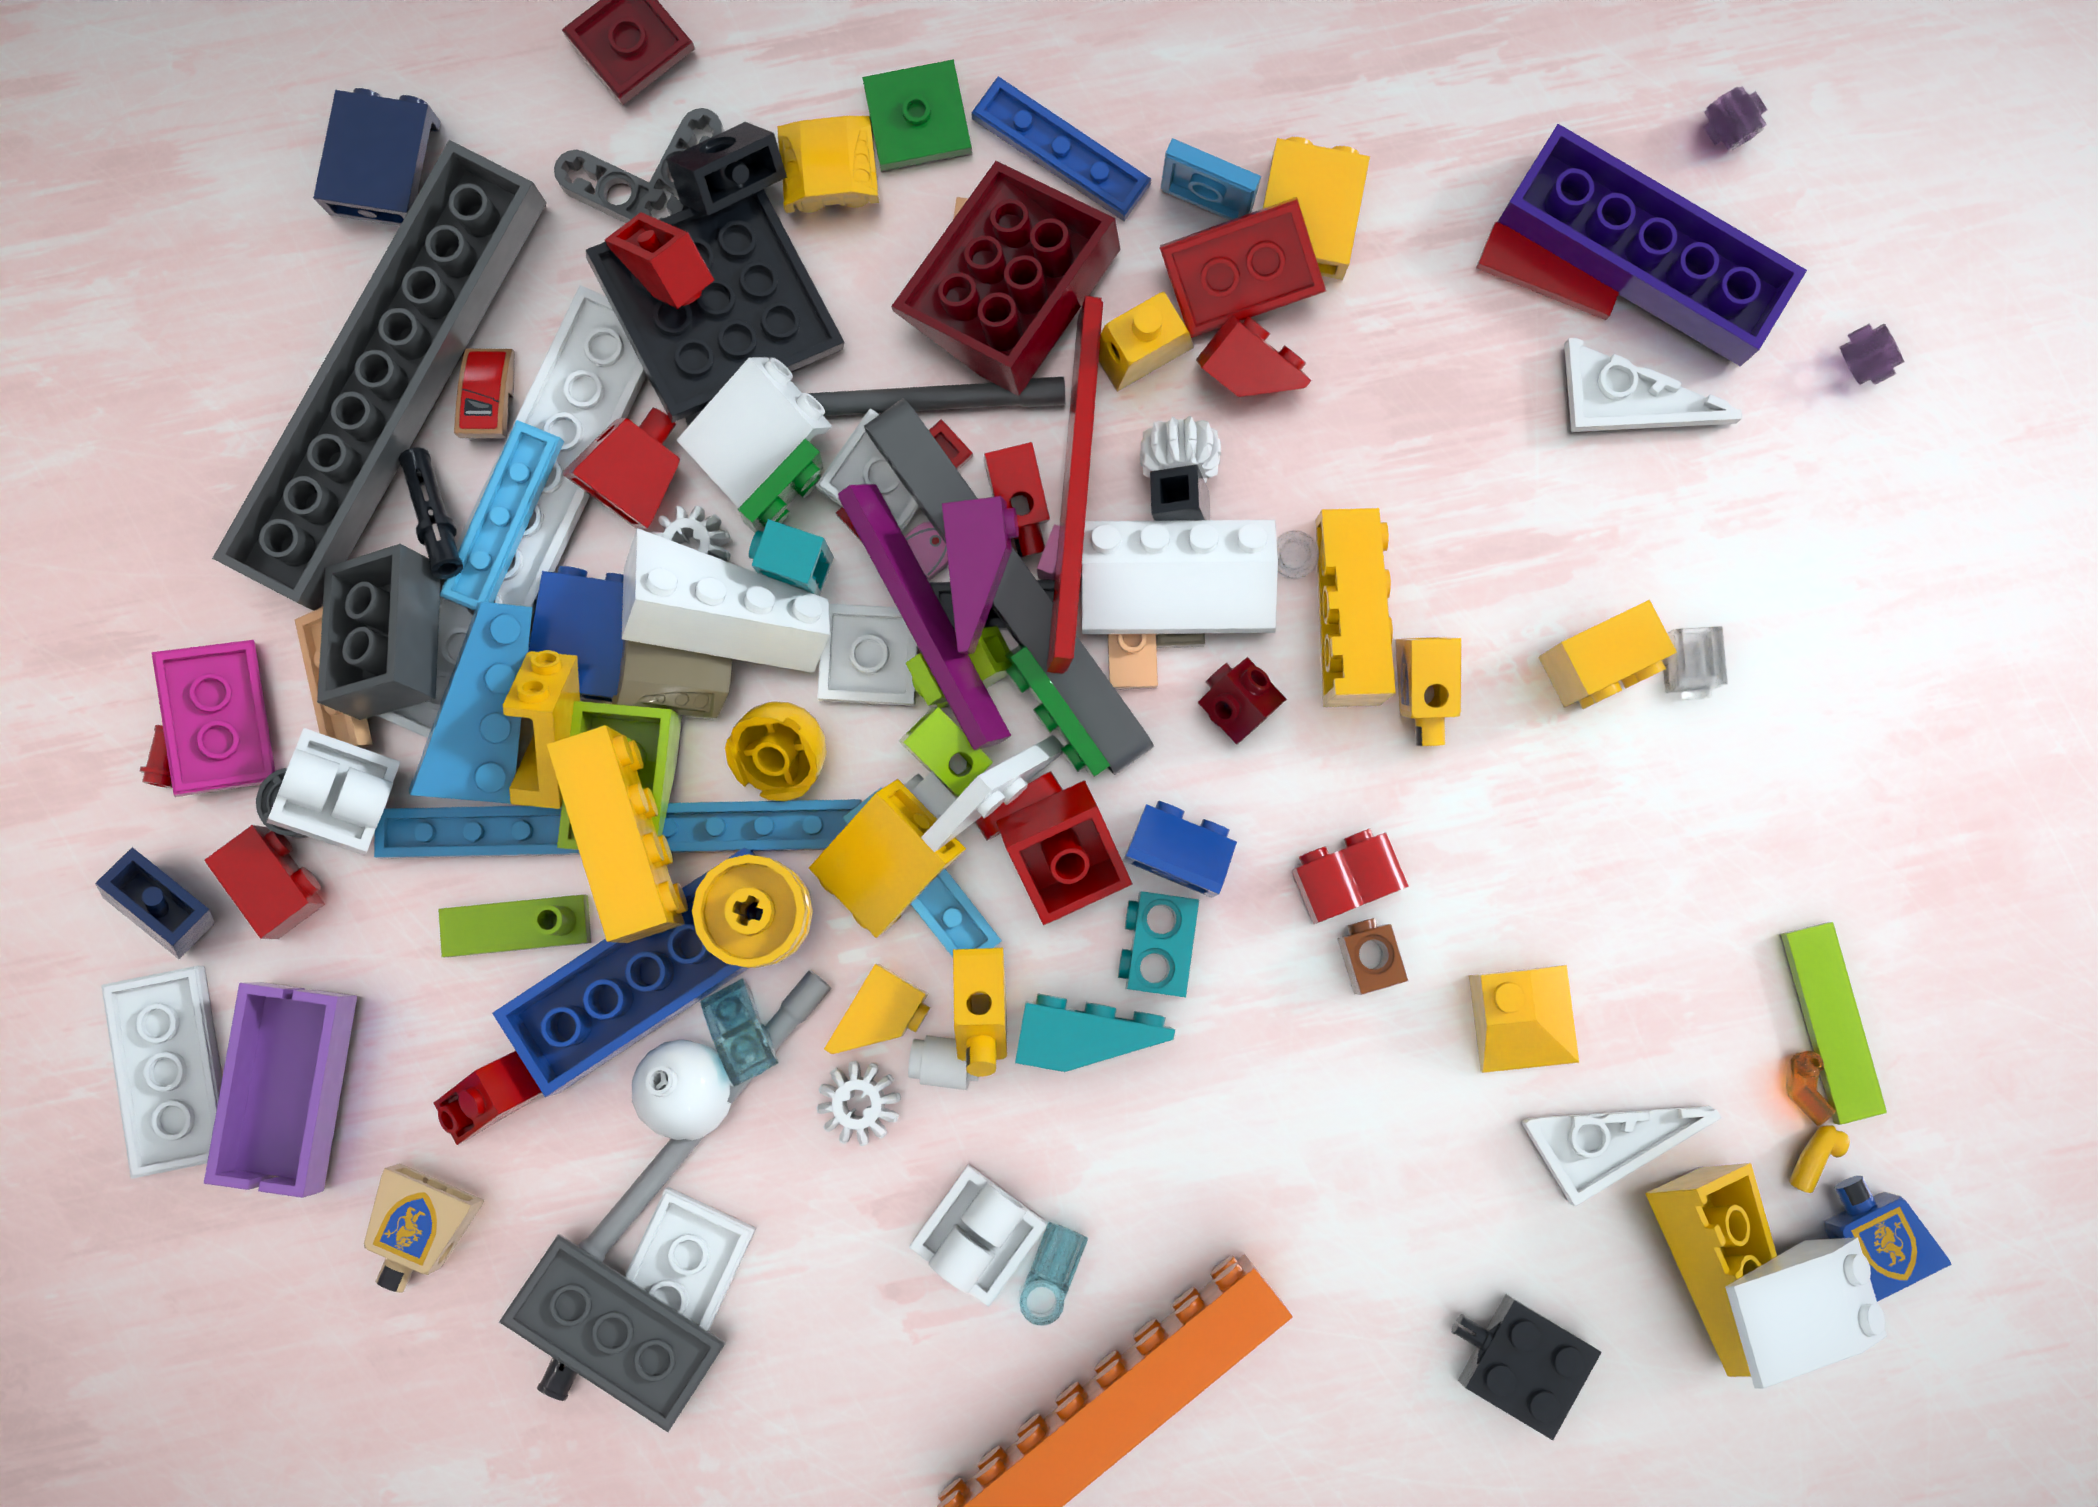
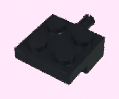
M1507 1294L1504 1296L1487 1329L1461 1314L1456 1321L1473 1332L1469 1333L1456 1324L1453 1325L1451 1332L1476 1346L1458 1381L1469 1391L1549 1439L1554 1440L1602 1352Z

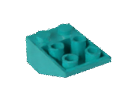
M1037 994L1036 1003L1029 1001L1025 1003L1015 1063L1067 1072L1174 1040L1175 1029L1164 1026L1166 1017L1134 1011L1133 1020L1115 1017V1007L1086 1002L1085 1010L1079 1011L1066 1008V998Z

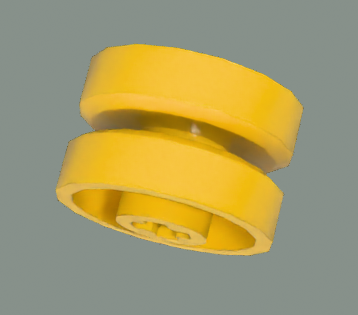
M749 854L726 859L708 871L696 889L692 908L696 934L707 951L726 964L747 968H759L778 964L795 953L809 934L813 914L809 891L797 873L773 859ZM757 902L758 905L756 907L763 909L762 917L760 920H750L747 916V909L751 904Z

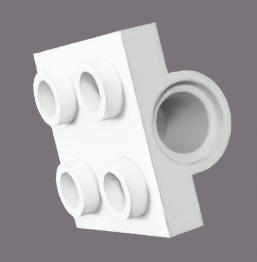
M303 728L266 823L365 855L389 798L400 761Z
M968 1164L909 1248L928 1261L929 1266L948 1283L962 1292L971 1293L989 1307L1047 1227V1222Z

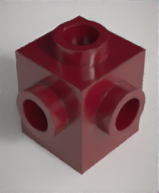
M1247 657L1233 669L1228 663H1225L1210 676L1205 683L1211 689L1197 703L1208 713L1213 723L1221 727L1237 745L1287 699L1271 683L1268 675Z

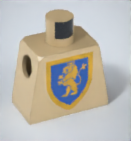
M402 1164L384 1168L364 1240V1248L385 1257L375 1282L387 1290L402 1293L413 1270L426 1275L439 1270L478 1213L484 1200Z

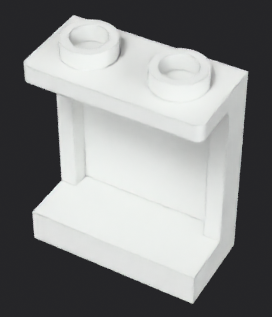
M772 357L748 358L677 439L678 443L738 508L805 438L810 441L818 434H826L832 427L823 416L825 414L823 406L810 394L802 393L791 381L793 375L782 362Z

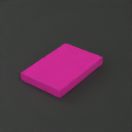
M254 640L151 652L174 797L261 785L270 774L275 772Z

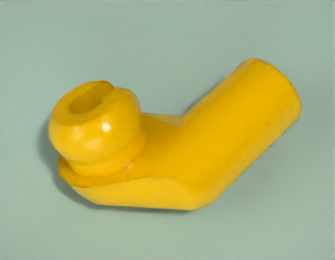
M1833 1125L1819 1127L1801 1152L1789 1183L1801 1191L1813 1193L1830 1154L1833 1157L1839 1158L1847 1153L1850 1145L1849 1136L1843 1131H1837Z

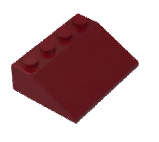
M995 161L892 304V310L976 374L1020 396L1081 308L1085 296L1090 295L1121 250L1115 218L1007 165Z

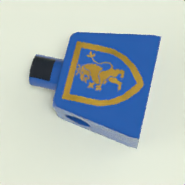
M1861 1175L1845 1179L1834 1187L1845 1211L1825 1221L1824 1227L1828 1239L1858 1237L1862 1253L1870 1265V1280L1877 1302L1952 1265L1933 1236L1907 1201L1901 1196L1887 1192L1873 1196Z

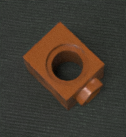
M1371 918L1348 925L1349 935L1337 938L1354 994L1362 995L1408 981L1391 924L1377 926L1376 919ZM1369 940L1376 942L1382 950V960L1373 969L1365 967L1359 957L1361 946Z

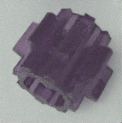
M1743 86L1740 88L1736 87L1722 95L1704 111L1709 123L1703 126L1714 145L1722 142L1728 151L1747 143L1767 126L1761 115L1768 111L1756 91L1749 95Z
M1885 323L1874 329L1872 325L1867 324L1848 334L1850 342L1840 346L1841 353L1851 373L1860 385L1870 379L1875 385L1897 374L1894 367L1905 362L1896 341Z

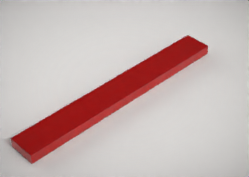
M1085 296L1078 315L1047 664V672L1064 674L1068 670L1074 659L1103 314L1102 298Z

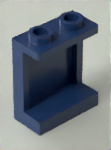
M355 88L353 92L335 90L313 197L314 200L332 216L401 226L418 194L430 131H439L441 121L428 103L420 98L409 95H402L399 97V100L385 98L377 92L364 88Z

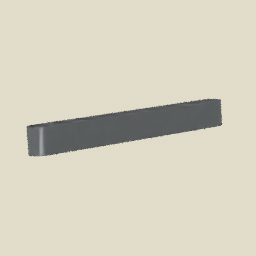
M903 398L864 425V429L946 543L942 503L978 498L920 417ZM1012 547V552L994 598L992 609L1018 645L1027 646L1110 764L1107 768L1116 775L1151 750L1154 745L1144 728L1077 635L1074 659L1068 670L1064 674L1047 672L1053 602Z

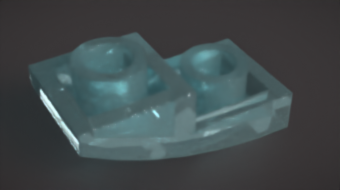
M743 978L700 1001L712 1040L729 1080L734 1087L778 1064L770 1033L760 1020L752 991Z

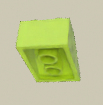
M574 701L570 737L606 725L624 734L628 742L632 740L636 742L643 761V769L637 770L642 788L649 787L654 796L658 816L652 817L657 836H661L677 765L682 716L672 709ZM562 799L557 848L578 850Z

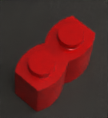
M1371 828L1345 838L1344 842L1347 847L1345 849L1329 854L1326 846L1299 856L1302 866L1293 869L1292 873L1313 924L1409 887L1386 832L1374 837Z

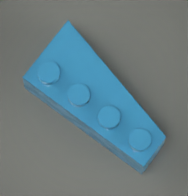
M490 602L477 603L433 727L408 790L410 795L511 804L509 788L516 774L521 717L505 716L503 714V703L528 653L533 607Z

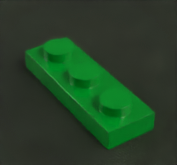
M1020 644L1007 653L1005 657L1011 664L1005 670L1007 675L1021 693L1028 689L1039 703V706L1033 709L1034 713L1049 733L1057 729L1066 741L1067 745L1062 747L1061 751L1077 772L1085 768L1094 777L1109 767L1108 761L1027 646Z

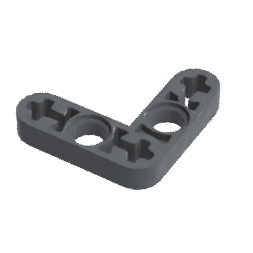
M699 108L688 112L676 130L650 182L577 149L569 150L560 155L554 166V175L567 195L624 223L630 221L640 212L653 217L651 214L652 209L661 210L668 199L664 190H661L664 187L673 194L666 206L669 214L673 215L690 207L681 204L680 200L675 197H678L674 182L669 178L670 170L666 159L684 151V147L688 149L697 144L693 131L695 128L703 130L708 124L713 134L712 137L725 130L718 115L709 109ZM703 136L700 139L699 143L709 139L710 137ZM583 166L588 177L597 181L596 188L594 189L591 182L578 177L572 183L568 175L569 170L578 171ZM623 183L631 187V196L627 202L621 205H614L607 201V192L611 186Z

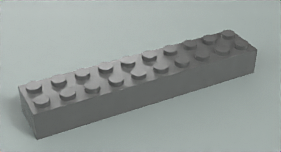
M451 140L447 142L212 559L313 611L321 608L324 598L325 567L347 561L400 466L399 457L401 453L411 447L547 204L532 181Z

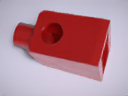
M654 407L640 426H637L627 418L617 419L564 470L562 475L634 528H648L680 462V458L663 445L676 426V423H672L667 414Z
M1029 442L984 453V465L992 497L1001 496L1007 502V508H1013L1011 499L1016 496H1023L1028 501L1030 512L1025 515H1017L1019 536L1014 538L1017 554L1021 558L1042 553L1045 544L1040 524L1048 522L1050 517L1033 443Z

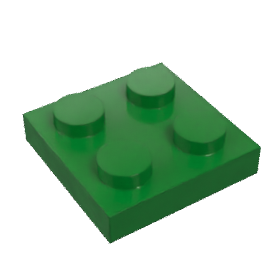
M806 438L738 508L743 522L754 533L757 530L764 531L768 519L782 524L790 514V511L786 508L798 494L802 498H806L816 488L815 485L822 477L819 474L823 469L820 451Z

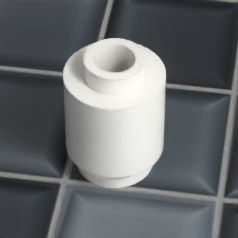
M928 1035L925 1037V1040L913 1039L908 1067L909 1078L920 1079L921 1085L962 1090L968 1089L969 1080L978 1081L979 1077L967 1073L966 1061L957 1059L955 1039Z

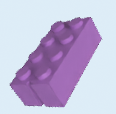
M263 982L239 983L204 1184L245 1190L259 1187V1192L301 1198L324 1191L357 996L320 990H305V988Z

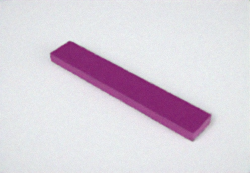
M876 484L847 486L838 493V498L971 747L974 750H978L1005 741L1011 737V734L968 654L958 653L956 632Z

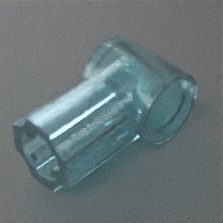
M1048 1222L1026 1280L1019 1290L1020 1310L1026 1320L1032 1324L1044 1326L1053 1323L1060 1317L1064 1308V1300L1089 1237L1056 1223ZM1046 1287L1053 1291L1055 1301L1049 1311L1035 1313L1028 1307V1295L1035 1288Z

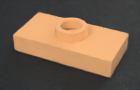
M1107 634L1109 681L1115 689L1157 688L1156 634Z

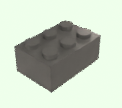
M397 544L325 567L317 703L362 720L436 699L441 578H437L432 574L429 558L402 544Z

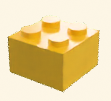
M1649 599L1559 643L1538 658L1564 708L1578 701L1582 709H1585L1622 691L1618 683L1619 681H1622L1626 689L1665 670L1666 667L1662 660L1677 653Z

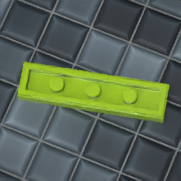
M1826 922L1782 933L1781 938L1834 1124L1842 1125L1887 1113L1834 923Z

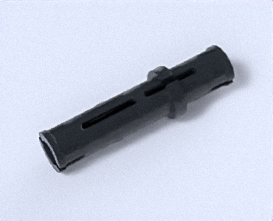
M419 447L410 448L401 453L399 462L404 471L410 498L418 520L416 535L419 542L426 547L432 574L441 579L452 578L463 570L462 560L459 558L454 540L457 535V529L452 518L447 516L428 450ZM422 485L426 487L429 497L428 501L424 499L421 489ZM428 510H433V515H429ZM433 524H437L441 537L439 541L436 539Z

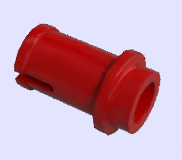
M155 725V733L146 767H140V772L144 773L142 782L158 787L172 788L163 726Z

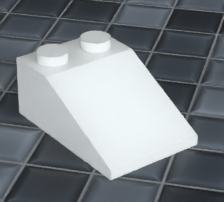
M1858 1237L1804 1240L1725 1287L1755 1389H1764L1859 1355L1887 1337L1885 1316L1881 1307L1877 1304L1870 1280V1265L1862 1253Z

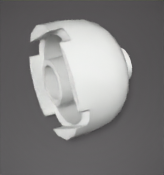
M689 1040L664 1042L649 1051L637 1066L632 1079V1103L638 1118L656 1134L675 1140L700 1139L714 1131L728 1114L731 1103L727 1101L730 1095V1086L734 1087L733 1075L727 1061L711 1047Z

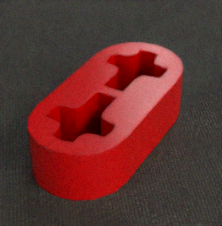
M1050 771L1029 783L1027 788L1011 803L1005 805L1003 802L986 818L981 816L975 823L986 841L1000 834L996 824L997 820L1056 794L1063 789Z

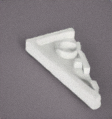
M1568 338L1564 343L1571 432L1736 424L1742 419L1741 409L1732 407L1727 401L1710 394L1708 397L1697 394L1681 387L1682 382L1647 367H1636L1628 359L1616 354L1610 357L1583 346L1584 341L1578 338Z
M1052 735L978 775L921 838L933 852H936L981 816L986 818L1003 802L1005 805H1008L1027 788L1028 784L1026 782L1063 753L1061 748L1064 745Z
M1712 1106L1527 1118L1521 1123L1570 1205L1576 1207L1722 1117L1717 1109H1713Z

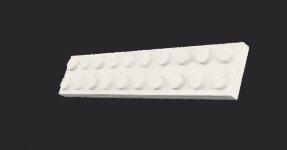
M581 285L570 304L516 418L518 421L558 436L564 441L494 603L533 607L532 618L536 610L542 571H555L590 497L587 492L563 476L562 473L611 423L617 419L627 418L647 376L607 297ZM509 435L456 544L457 551L460 549ZM446 579L440 580V592ZM440 596L436 699L376 716L428 738L472 620L473 610Z

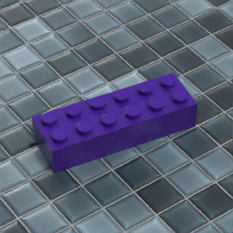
M1557 124L1498 220V223L1510 227L1616 290L1620 296L1738 366H1742L1760 350L1807 272L1805 268L1560 124Z

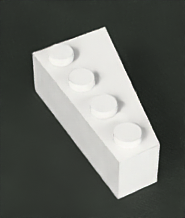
M637 528L624 566L623 640L814 673L830 637L828 599Z

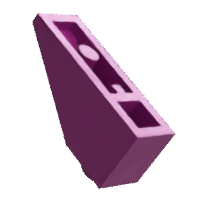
M1001 496L942 503L958 653L964 655L975 653L1012 552L1011 538L1019 536L1015 508H1007V502Z

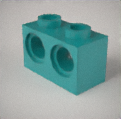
M769 519L764 531L757 530L754 534L748 554L749 558L753 559L752 567L757 573L818 596L822 593L834 559L823 537Z
M1141 891L1138 895V902L1129 900L1125 929L1133 930L1131 950L1122 949L1118 978L1127 979L1125 989L1186 998L1199 899ZM1155 906L1167 907L1174 916L1173 927L1165 934L1155 933L1148 926L1147 915L1151 908ZM1149 954H1158L1167 963V973L1159 982L1151 983L1145 980L1141 974V962Z

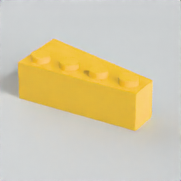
M1379 508L1323 509L1315 520L1323 707L1380 706L1396 693L1391 646L1393 626L1392 619L1389 617L1387 600L1390 597L1391 579L1389 569H1385L1383 551L1388 549L1387 522H1381Z
M1743 1163L1700 1167L1645 1194L1727 1376L1751 1377L1725 1287L1777 1257L1752 1164Z

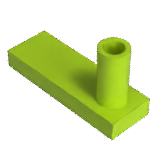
M584 894L438 909L442 957L591 943L588 895Z

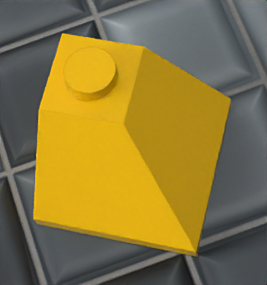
M1567 965L1469 975L1480 1071L1482 1073L1579 1063Z

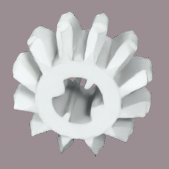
M1191 416L1184 420L1171 417L1170 421H1156L1153 424V428L1143 431L1140 464L1143 467L1144 476L1150 478L1151 471L1198 465L1205 483H1207V478L1218 474L1221 441L1218 439L1217 430L1210 428L1208 421L1194 422Z
M676 506L674 512L676 516L675 521L671 523L664 515L658 518L659 523L665 529L664 533L650 532L681 545L684 541L690 544L689 538L693 537L700 545L697 551L724 561H729L731 557L728 550L720 547L731 540L727 531L718 530L722 521L716 514L705 519V510L701 506H695L689 518L682 506Z
M852 1061L848 1066L850 1080L838 1068L830 1072L832 1079L839 1088L829 1084H822L819 1092L833 1099L832 1102L817 1105L816 1109L817 1113L833 1112L835 1116L823 1126L826 1132L832 1131L841 1124L844 1126L839 1137L841 1143L846 1144L851 1138L853 1130H857L858 1142L860 1146H864L869 1143L868 1127L871 1128L877 1137L883 1138L886 1136L887 1130L878 1118L888 1122H896L898 1120L899 1114L885 1108V1104L899 1102L901 1095L895 1092L884 1095L882 1089L889 1086L894 1081V1078L888 1074L876 1083L873 1079L878 1072L877 1064L871 1063L867 1067L864 1077H861L858 1061ZM855 1090L863 1091L861 1097L864 1098L868 1095L871 1100V1105L863 1110V1116L855 1115L856 1108L850 1111L847 1106V1100L854 1097Z

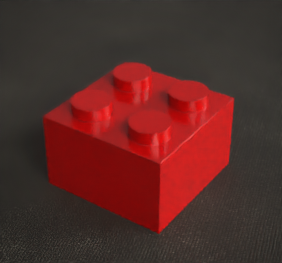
M1085 780L996 821L1009 856L1043 926L1133 885Z

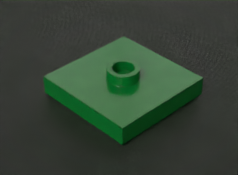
M954 59L862 77L881 171L972 154Z

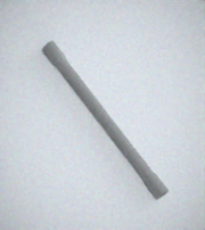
M809 970L783 1000L777 1013L730 1067L734 1087L730 1086V1095L727 1102L732 1104L797 1025L806 1020L832 989L817 974ZM704 1137L696 1140L670 1139L589 1237L581 1241L578 1246L603 1262L611 1247Z

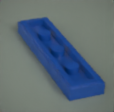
M999 76L971 112L972 120L1122 221L1127 219L1151 185L1150 177Z

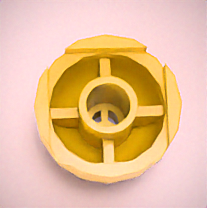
M774 701L753 707L733 727L732 733L725 745L727 764L737 781L744 787L750 783L755 788L762 790L759 796L775 801H789L802 797L820 776L827 755L824 732L816 718L804 708L790 702Z

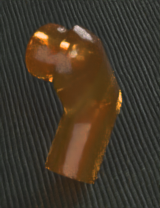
M1805 1051L1793 1055L1787 1064L1785 1090L1788 1097L1816 1126H1820L1831 1118L1836 1110L1817 1091L1819 1073L1824 1070L1823 1059L1816 1052Z

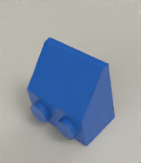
M1158 801L1156 807L1146 804L1123 861L1212 898L1219 895L1237 841L1227 838L1230 830L1205 819L1202 820L1200 826L1182 819L1185 811L1162 801Z

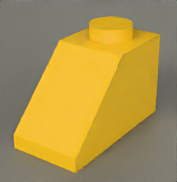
M875 964L824 1050L830 1054H836L902 1037L907 1029L916 1033L931 1008L923 1003L928 993L884 966Z

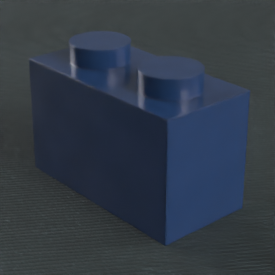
M133 847L95 883L103 899L178 959L215 924L209 908Z

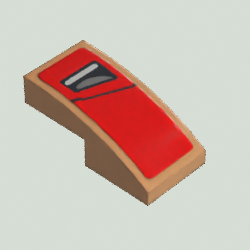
M465 349L459 375L454 434L459 438L507 439L508 397H513L515 351L513 349Z

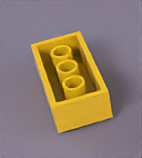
M604 725L546 744L606 941L630 943L684 925L681 913L688 911L686 898L679 883L672 884L667 865L673 863L672 853L664 835L657 836L652 817L658 816V809L650 788L643 789L637 770L643 769V761L634 740L628 742L624 734Z

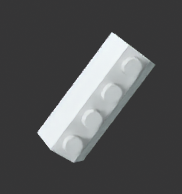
M1275 520L1085 521L1081 566L1082 634L1275 633L1278 574Z

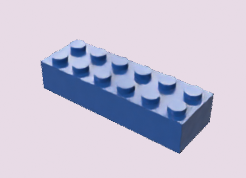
M743 848L729 858L755 854L750 849ZM708 872L682 888L688 906V911L681 913L684 925L630 943L607 942L605 938L492 1013L545 1097L561 1093L749 969L747 967L726 964L708 952L696 934L692 908L696 889ZM757 902L751 904L747 909V916L750 920H760L762 917L763 909L756 907L758 905Z

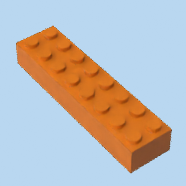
M1245 1254L1238 1260L1233 1255L1226 1258L1210 1273L1213 1280L1199 1292L1195 1287H1192L1174 1301L1172 1307L1175 1311L1161 1323L1155 1318L1139 1329L1133 1336L1137 1343L1121 1355L1115 1350L1101 1360L1094 1368L1097 1375L1083 1387L1079 1382H1076L1063 1391L1055 1400L1058 1407L1043 1419L1040 1414H1036L1024 1423L1016 1432L1019 1439L1005 1451L1001 1446H997L986 1454L977 1464L980 1471L972 1478L964 1482L960 1477L948 1485L939 1494L938 1499L941 1503L937 1507H1063L1281 1328L1293 1316Z

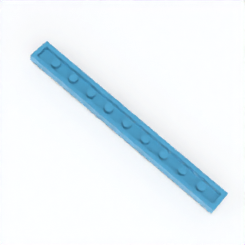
M862 800L669 803L662 835L666 837L671 853L740 851L743 848L750 849L751 851L825 850L847 826L842 817L859 805ZM534 806L384 809L375 829V858L580 855L579 850L557 848L561 808Z

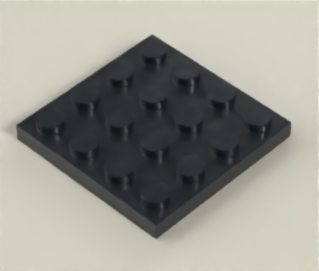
M764 189L709 216L688 208L660 219L689 233L714 278V281L702 290L697 300L678 309L654 298L610 250L606 242L586 249V259L672 423L703 410L750 357L776 358L792 372L843 350L845 342Z

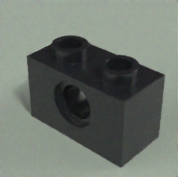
M743 122L666 159L680 203L707 216L787 178L774 133L748 122Z

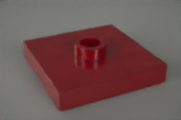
M599 0L562 29L567 40L622 106L695 50L691 39L658 0Z

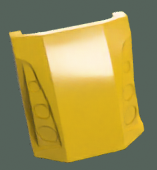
M839 116L803 120L777 126L779 152L787 178L783 179V205L786 213L795 212V208L804 213H813L824 208L826 205L840 204L841 206L846 205L852 208H859L868 202L870 204L879 203L870 116Z

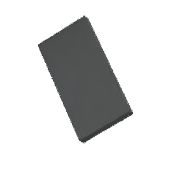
M561 1234L557 1235L499 1321L505 1327L666 1432H669L726 1343Z

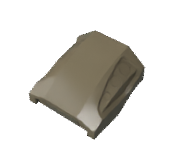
M624 640L618 693L612 697V704L672 709L680 716L715 719L718 717L729 694L733 659Z

